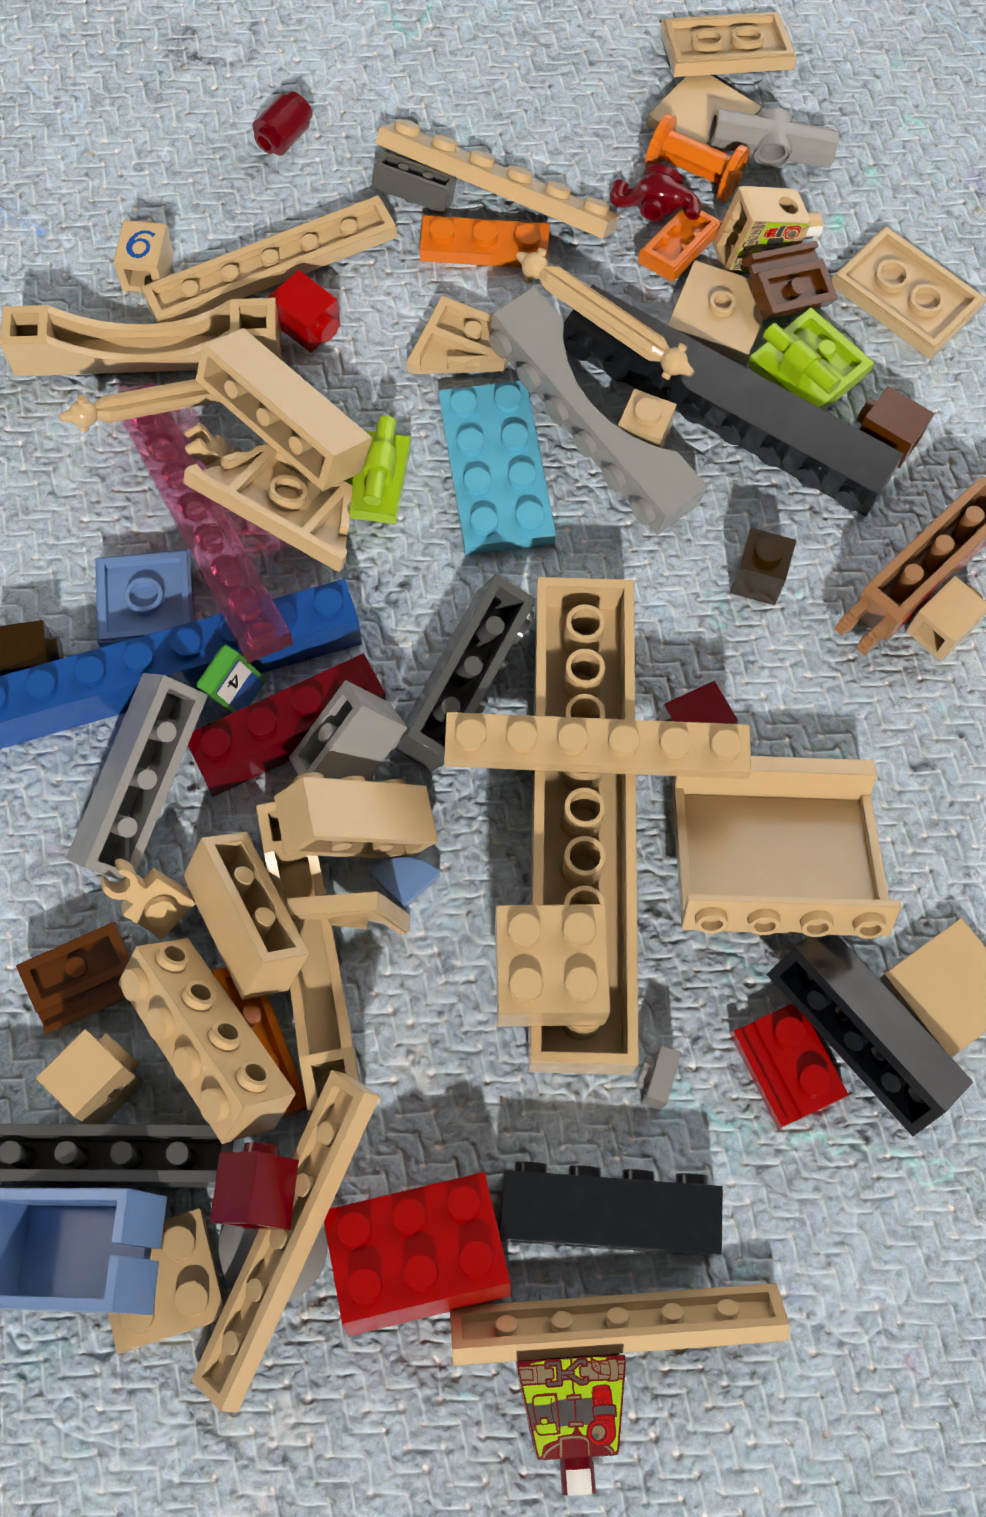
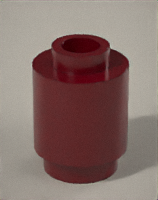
M294 91L278 95L253 122L254 139L257 145L268 154L284 155L310 126L313 112L309 103Z

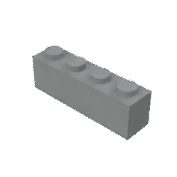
M142 674L66 856L67 860L120 881L124 880L126 876L118 873L115 864L117 859L128 861L133 865L135 872L137 871L208 697L207 694L165 675Z

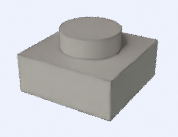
M661 1045L654 1059L645 1056L636 1087L645 1090L641 1101L642 1105L661 1111L667 1104L682 1052Z

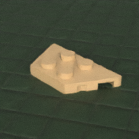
M268 443L255 446L248 452L238 451L222 456L221 465L201 470L198 464H194L185 469L183 484L339 573L343 570L347 556L346 540L350 522L349 509L352 500V485L341 481L335 486L322 491Z

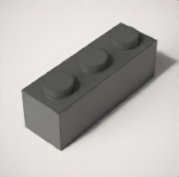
M383 152L374 163L371 188L380 190L386 195L402 198L408 203H416L427 207L433 212L445 214L453 202L457 178Z

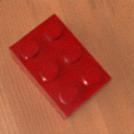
M485 1172L330 1208L326 1215L324 1225L342 1325L348 1336L511 1297L509 1274Z

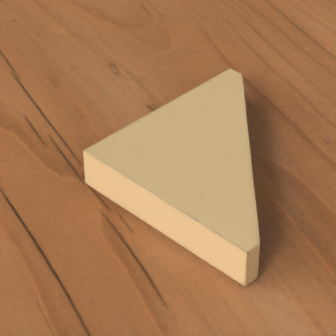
M378 891L287 898V911L292 921L328 918L330 925L365 930L368 929V921L382 922L400 935L410 932V914Z

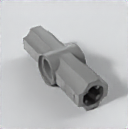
M716 107L711 116L707 134V145L730 151H736L738 146L744 145L750 148L749 153L754 155L755 162L766 168L780 167L788 161L830 168L835 160L836 150L839 145V131L792 122L791 114L781 108L765 109L758 115Z

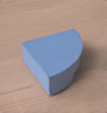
M410 857L392 858L379 863L369 870L370 876L403 910L440 877V871L434 866L420 859Z

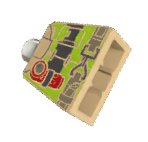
M738 186L712 244L723 270L738 275L750 273L749 268H743L741 261L750 254L801 244L806 239L819 238L823 230V220L819 212H807L799 192L795 189Z

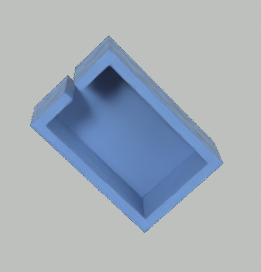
M0 1188V1309L153 1315L159 1261L150 1260L151 1249H161L167 1196L133 1189Z

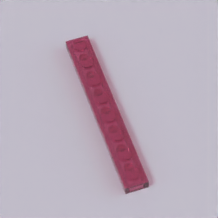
M152 382L134 390L154 387L155 384ZM170 412L122 420L121 422L247 664L293 645L290 630L221 505L183 484L185 469L198 463L186 452L185 446L187 443Z

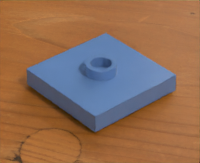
M189 549L95 558L97 643L100 648L195 621L193 567Z

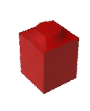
M300 270L296 271L268 296V298L276 299L281 331L310 353L321 343L330 341L340 327L337 298Z

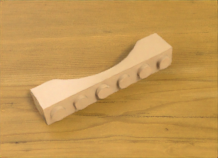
M275 298L229 299L218 307L194 317L153 324H122L94 320L65 312L50 305L2 306L0 346L14 376L198 370L203 343L243 328L281 359V327Z
M275 802L256 805L268 874L286 909L287 898L327 895L320 856L284 855ZM328 918L293 921L309 952V956L290 986V994L295 1021L298 1056L307 1109L310 1115L315 1108L331 1070L345 1073L361 1083L332 925L328 923Z

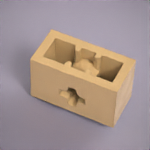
M86 1029L35 1078L73 1117L86 1124H105L144 1084L133 1072L140 1063L107 1033L98 1040Z

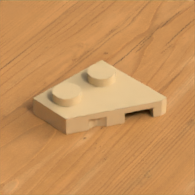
M442 296L412 350L406 365L407 372L411 374L504 371L509 361L506 358H500L490 345L491 314Z

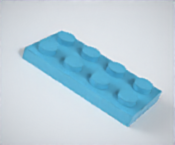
M520 381L439 390V405L465 556L555 544L556 533L528 390Z

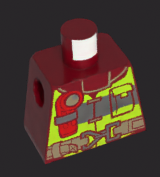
M610 1354L515 1361L535 1457L537 1460H560L562 1495L573 1496L596 1493L594 1457L619 1454L626 1368L625 1355Z

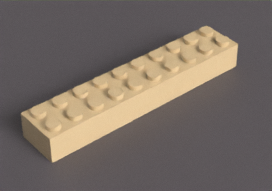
M538 577L535 597L533 716L635 720L634 580ZM532 770L530 905L605 904L610 1014L605 1025L528 1026V1072L632 1075L639 1065L636 774Z

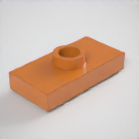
M682 207L639 251L638 263L673 283L715 239L722 221L702 210L698 220H689L685 216L686 207Z

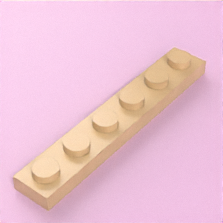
M397 119L396 123L379 127L375 143L377 145L602 239L613 233L616 229L620 215L609 211L610 205L602 200L592 197H586L585 200L572 196L570 195L571 189L561 183L548 181L547 184L536 181L532 179L533 173L525 168L511 165L507 169L495 164V157L491 154L479 150H471V153L457 148L458 142L456 140L439 134H435L433 137L420 132L421 127L418 124L408 120Z
M377 195L143 285L141 290L156 323L190 318L212 310L229 299H242L283 283L298 270L306 274L397 238V226L381 198Z
M447 712L444 767L748 779L751 773L750 725Z
M331 1070L291 1158L299 1160L290 1230L258 1231L191 1379V1382L221 1412L239 1411L380 1098L378 1094L345 1073Z
M777 1283L482 1304L450 1311L453 1366L789 1341L790 1326Z

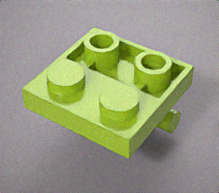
M809 308L784 329L776 323L770 325L763 335L768 342L750 356L747 367L754 373L825 411L871 372L875 362L814 309Z
M390 416L379 417L376 432L366 431L373 438L362 471L345 480V482L353 486L349 509L350 518L397 525L411 451V437L394 434L396 420Z

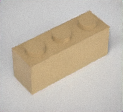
M311 772L295 777L291 785L274 796L284 855L411 858L438 842L427 787L424 785L405 784L403 779H389L382 782L365 781L363 776L331 779L324 778L322 773Z
M240 832L201 838L183 877L241 999L245 1000L288 991L309 956V952L248 833Z

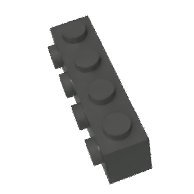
M495 574L477 590L404 722L407 730L401 736L400 742L395 748L397 751L430 771H434L444 765L447 712L482 713L488 703V699L484 697L491 683L495 684L503 675L509 664V659L506 658L512 644L516 645L521 640L529 627L530 620L527 619V616L536 601L534 597L498 574Z

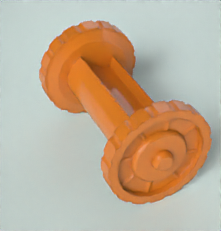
M670 113L665 114L650 141L645 158V168L652 164H661L663 161H666L718 184L717 199L727 203L742 178L749 158L750 148L740 145L731 156L676 132L677 117Z

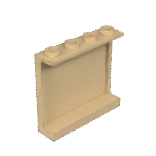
M751 756V773L748 779L673 776L671 785L682 930H699L709 934L732 931L752 932L757 935L793 933L805 934L810 937H822L825 935H853L864 939L880 936L890 937L901 910V901L889 900L871 800V792L877 778L875 760Z

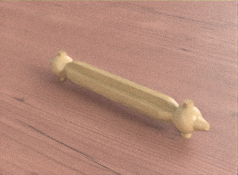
M539 248L537 252L529 254L520 251L517 253L516 258L521 263L523 273L525 274L524 282L531 284L533 280L540 279L545 290L645 359L661 362V367L664 370L661 375L663 378L669 380L671 375L682 374L691 377L694 374V370L688 363V357L685 353L688 348L687 346L679 343L677 348H669L665 338L560 266L548 265L545 257L547 251L543 248Z
M196 379L104 395L94 403L88 401L86 395H78L77 400L71 404L70 408L59 414V419L61 422L73 423L79 427L80 432H88L89 427L96 420L112 423L220 401L195 381Z

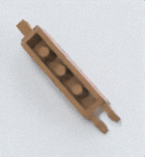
M981 476L880 571L863 589L855 605L836 624L834 629L841 636L850 632L860 620L871 629L860 639L859 645L856 648L863 655L868 654L882 639L887 642L986 546L985 476Z

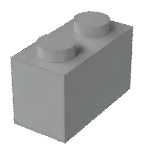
M345 680L289 759L298 775L318 772L322 773L324 778L342 779L348 776H363L365 781H371L374 772L389 752L399 744L401 736L407 730V726L391 703Z

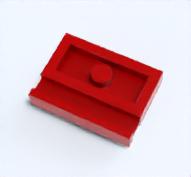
M793 1004L757 1019L742 1028H738L730 1034L777 1129L783 1128L849 1096L814 1027Z

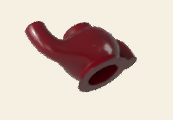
M652 164L646 167L643 172L644 177L632 189L629 188L628 183L624 180L618 179L613 182L610 191V202L616 207L628 208L636 206L640 209L641 215L650 221H660L664 216L671 215L677 209L686 207V218L689 220L699 219L701 213L699 198L695 193L683 186L681 174L668 165Z

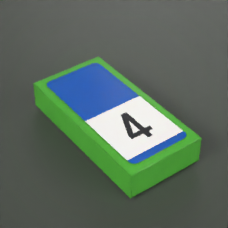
M224 645L197 682V687L232 714L251 705L268 680L238 652Z

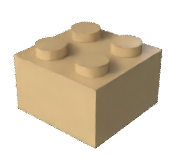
M605 904L496 906L497 1027L605 1025L610 1014Z

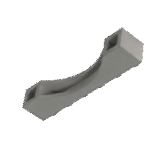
M535 286L492 313L489 342L494 352L500 358H506L516 369L522 385L527 390L534 391L545 403V408L550 418L555 423L562 424L573 436L575 446L579 452L586 458L591 457L602 470V476L607 485L612 490L619 491L631 504V510L641 524L648 525L658 535L698 506L708 486L679 452L656 447L631 436L610 422L587 398L578 385L567 360L563 341V318Z

